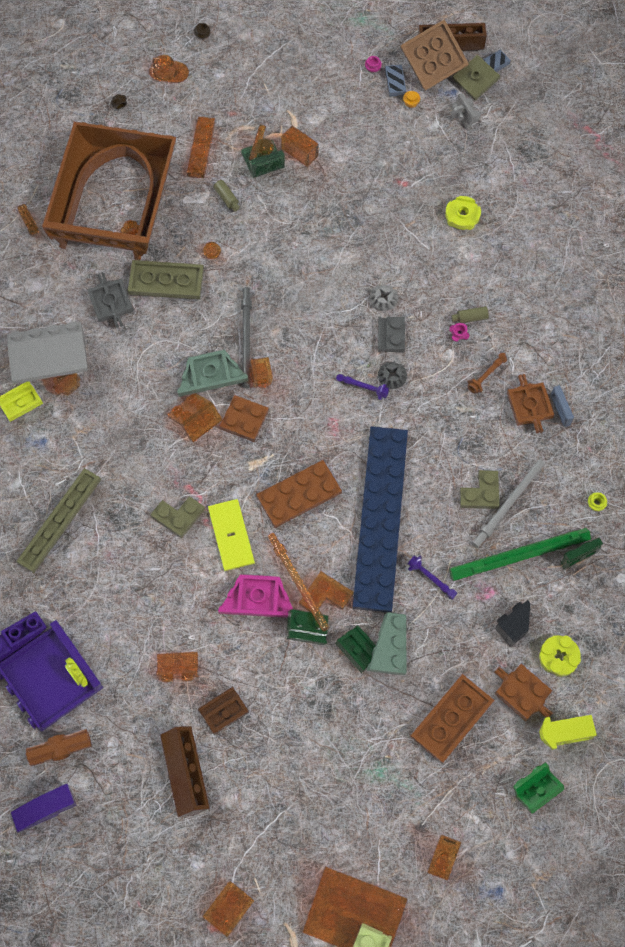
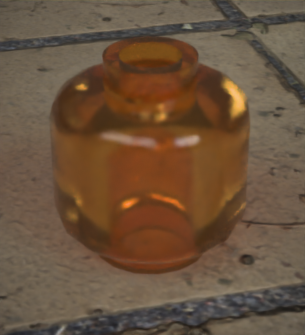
M77 373L53 377L55 385L52 387L59 395L63 393L69 396L80 387L79 381L81 378Z

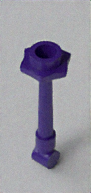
M338 374L336 377L339 382L343 381L346 384H352L376 392L379 400L386 399L388 396L389 388H387V384H382L377 388L355 380L352 377H346L343 374Z
M414 555L407 563L410 566L408 568L409 571L419 569L441 588L440 590L446 593L449 599L453 600L457 595L454 589H450L447 584L441 582L422 566L421 555L418 557Z

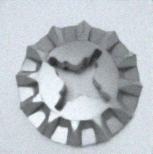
M386 284L382 286L377 285L376 288L371 290L369 299L374 308L387 311L396 306L398 294L392 286L389 287ZM381 293L384 295H388L387 301L384 298H380Z

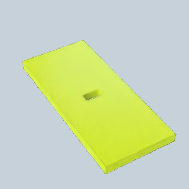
M238 499L208 506L224 571L255 564ZM235 533L233 536H227V534Z

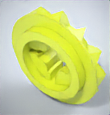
M66 659V669L77 685H82L84 688L88 685L87 679L73 659Z

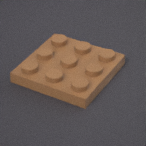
M445 19L400 45L424 91L469 65Z

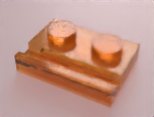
M229 881L203 915V918L228 937L255 900Z

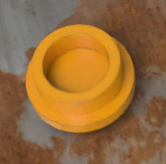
M415 91L406 92L403 101L407 107H416L420 102V95Z

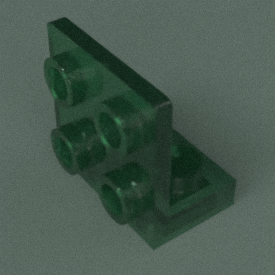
M272 139L241 149V154L252 178L285 168V155L282 150H277Z

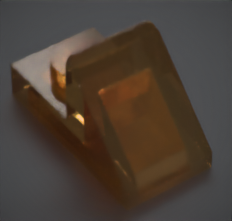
M440 835L427 873L448 881L461 842Z

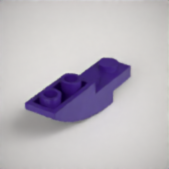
M36 611L0 631V663L30 643L47 628Z

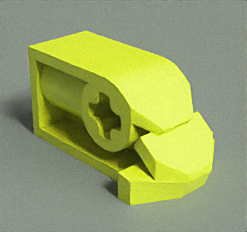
M592 715L551 722L550 717H546L539 731L541 740L552 750L557 749L559 745L591 740L597 736Z

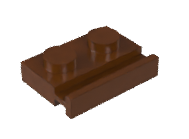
M231 687L198 708V711L214 735L249 713L234 687Z

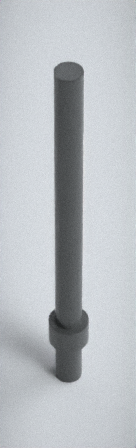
M244 287L243 300H241V309L243 310L242 371L248 375L249 381L243 382L242 387L249 388L250 310L252 309V301L250 300V288Z

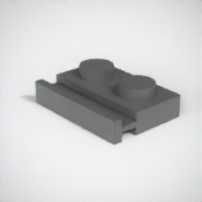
M378 317V352H405V317Z

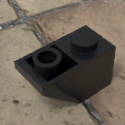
M529 600L523 604L520 601L512 608V613L509 615L505 613L497 620L498 624L495 630L510 647L526 636L529 631Z

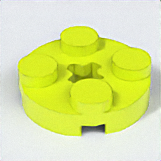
M467 196L456 197L455 200L447 204L445 212L447 224L461 230H472L480 220V206L478 207L473 198ZM464 210L467 215H461L460 213Z
M566 635L548 638L542 645L539 653V660L544 670L559 677L568 676L573 673L581 661L579 647ZM557 651L564 653L563 661L560 658H555Z

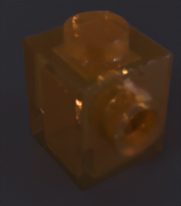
M269 357L250 359L249 369L253 387L265 388L271 385L273 375Z

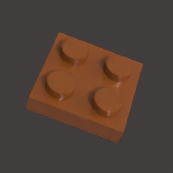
M234 395L219 426L220 430L255 442L269 412V408Z

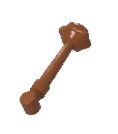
M500 353L498 355L499 358L493 362L478 380L471 379L467 381V387L470 392L477 394L483 391L481 383L496 368L507 361L505 353Z

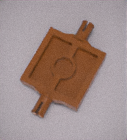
M520 374L518 376L520 386L507 390L517 426L528 423L533 424L536 434L542 433L544 430L541 421L554 417L544 382L531 384L527 382L525 374Z
M520 664L515 671L509 674L500 666L495 670L494 673L503 680L495 695L525 722L532 714L538 711L545 718L553 714L544 706L546 698L553 690L523 664Z

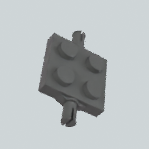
M99 273L97 276L100 284L87 289L98 322L113 319L117 328H119L118 322L120 327H122L123 323L120 316L133 312L122 278L115 281H107L105 273H101L102 277Z

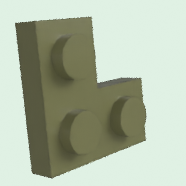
M479 470V488L460 487V508L499 509L498 471Z
M189 496L177 511L162 500L150 515L151 518L182 539L204 512L205 506Z

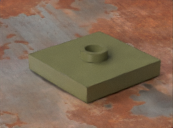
M478 54L468 62L469 65L458 71L453 76V80L475 101L500 79V75Z

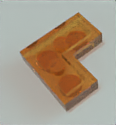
M320 571L299 601V605L311 613H317L323 603L328 600L343 610L354 595V592Z

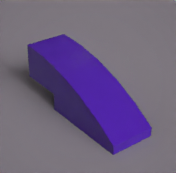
M64 784L12 811L11 815L17 833L52 819L58 816L59 813L77 806L70 786Z

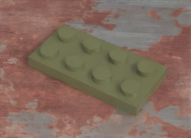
M132 260L128 294L200 299L204 265Z

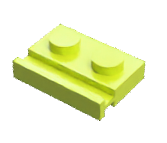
M30 381L0 396V407L10 422L43 404Z

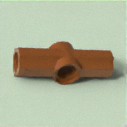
M84 729L69 735H56L49 738L47 742L26 748L29 765L32 767L50 760L59 761L68 758L72 753L92 747L88 730Z

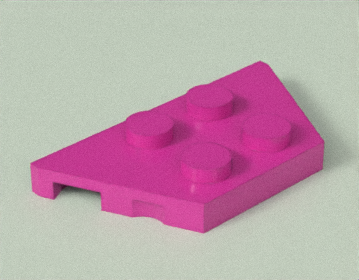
M240 574L234 587L227 594L224 603L219 607L218 613L288 618V611L293 608L280 577Z

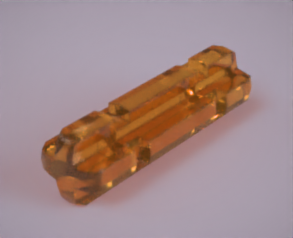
M26 204L19 205L17 207L18 212L31 235L37 234L39 232L38 227Z

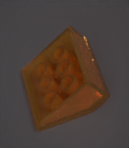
M325 866L302 933L337 947H353L363 923L383 932L387 936H392L389 947H391L408 898Z

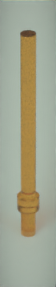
M275 533L269 534L268 538L274 547V553L277 557H280L321 630H328L329 625L286 554L285 546L279 542Z

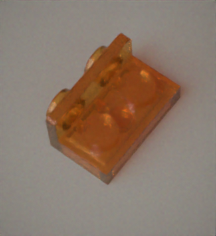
M198 652L157 654L156 676L158 680L173 682L174 679L193 681L194 678H199Z

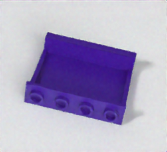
M57 620L49 624L51 626L49 630L0 663V679L5 678L8 683L5 686L11 696H17L19 701L16 704L23 713L27 711L30 716L27 720L33 729L38 728L41 732L103 689L102 684ZM66 659H73L87 679L88 685L84 688L82 685H77L66 669Z

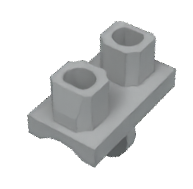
M462 93L458 94L457 101L452 105L451 115L453 118H459L465 128L468 129L473 123L479 121L481 114L478 110L473 111L472 99L465 98Z

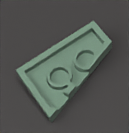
M388 612L384 615L378 634L379 638L376 647L373 649V656L366 671L405 675L407 674L406 615Z

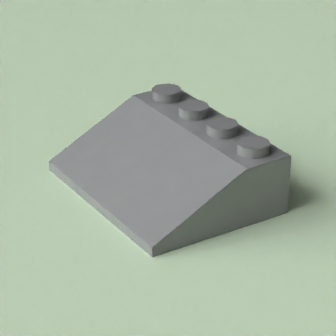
M69 322L63 325H51L46 328H33L28 331H16L7 334L13 384L88 371L86 341L81 322Z

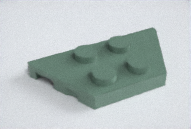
M225 350L189 357L186 363V370L182 375L181 386L177 392L180 397L248 382L249 379L248 375L239 368V365L230 358V355Z

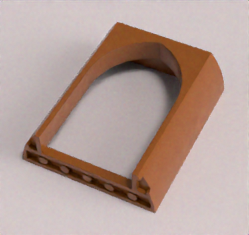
M74 121L42 225L47 236L51 240L54 238L59 242V247L62 249H66L69 240L132 250L134 259L141 260V256L147 253L176 145V137ZM128 156L137 161L146 170L150 178V187L137 235L73 225L84 186L89 177L100 166L113 159Z

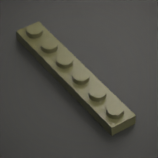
M85 468L82 470L18 558L17 564L33 574L101 481L99 476Z

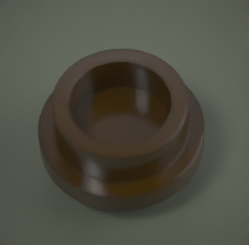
M198 23L194 29V34L199 39H205L210 36L211 30L206 23Z
M121 94L115 95L111 101L112 107H115L116 110L124 108L127 105V97Z

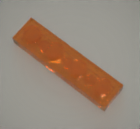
M198 116L187 177L205 178L215 118Z

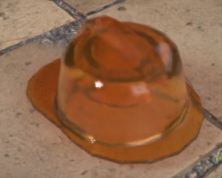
M165 54L153 58V64L149 68L150 76L159 81L180 83L186 80L189 75V70L185 64L174 61L172 57Z

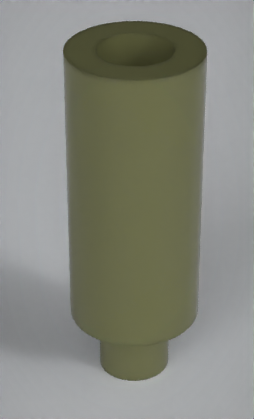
M224 180L217 181L213 188L229 209H233V211L239 210V201Z
M487 306L457 311V314L451 315L452 322L458 321L459 323L489 318Z

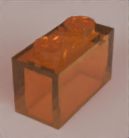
M293 125L281 136V149L306 167L318 157L319 144Z

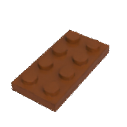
M321 460L256 494V497L274 528H277L342 494V490L324 460Z
M462 674L410 737L443 764L495 700Z

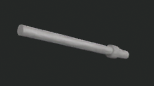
M539 459L488 524H485L480 529V534L472 543L474 547L479 548L483 541L491 536L494 532V527L545 465L542 460Z

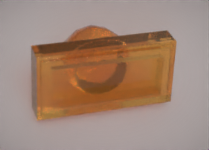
M259 125L249 156V162L254 164L258 152L262 155H269L274 150L273 142L268 138H263L266 129L264 125Z

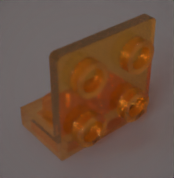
M197 393L188 396L183 403L173 407L171 412L167 414L171 420L182 426L192 442H195L222 421L214 404Z

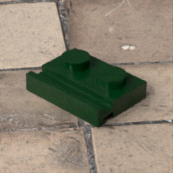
M599 537L591 542L588 541L575 550L566 552L560 563L565 570L597 554L603 542Z
M294 609L289 610L287 640L318 645L327 644L328 615Z
M357 625L354 629H351L337 639L335 644L362 674L367 670L368 664L371 662L372 652L376 645Z

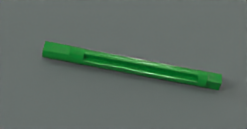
M587 528L575 530L449 568L452 581H457L591 540L590 531Z

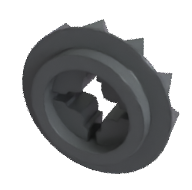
M395 361L386 362L378 371V380L381 384H387L389 389H397L405 384L407 370L402 366V363L398 364ZM396 371L397 377L392 376L389 378V372Z

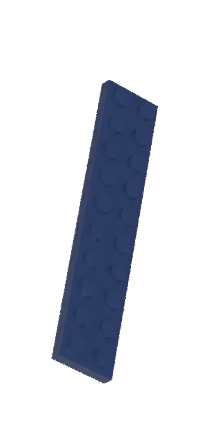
M370 427L352 609L392 613L408 430Z

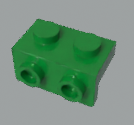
M546 762L541 766L535 767L532 773L525 778L519 779L513 787L516 798L531 814L565 790L564 785L552 774Z

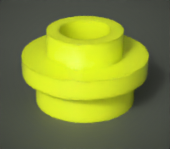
M592 493L588 498V506L594 511H602L607 506V498L602 493ZM598 500L600 505L595 504L594 501Z

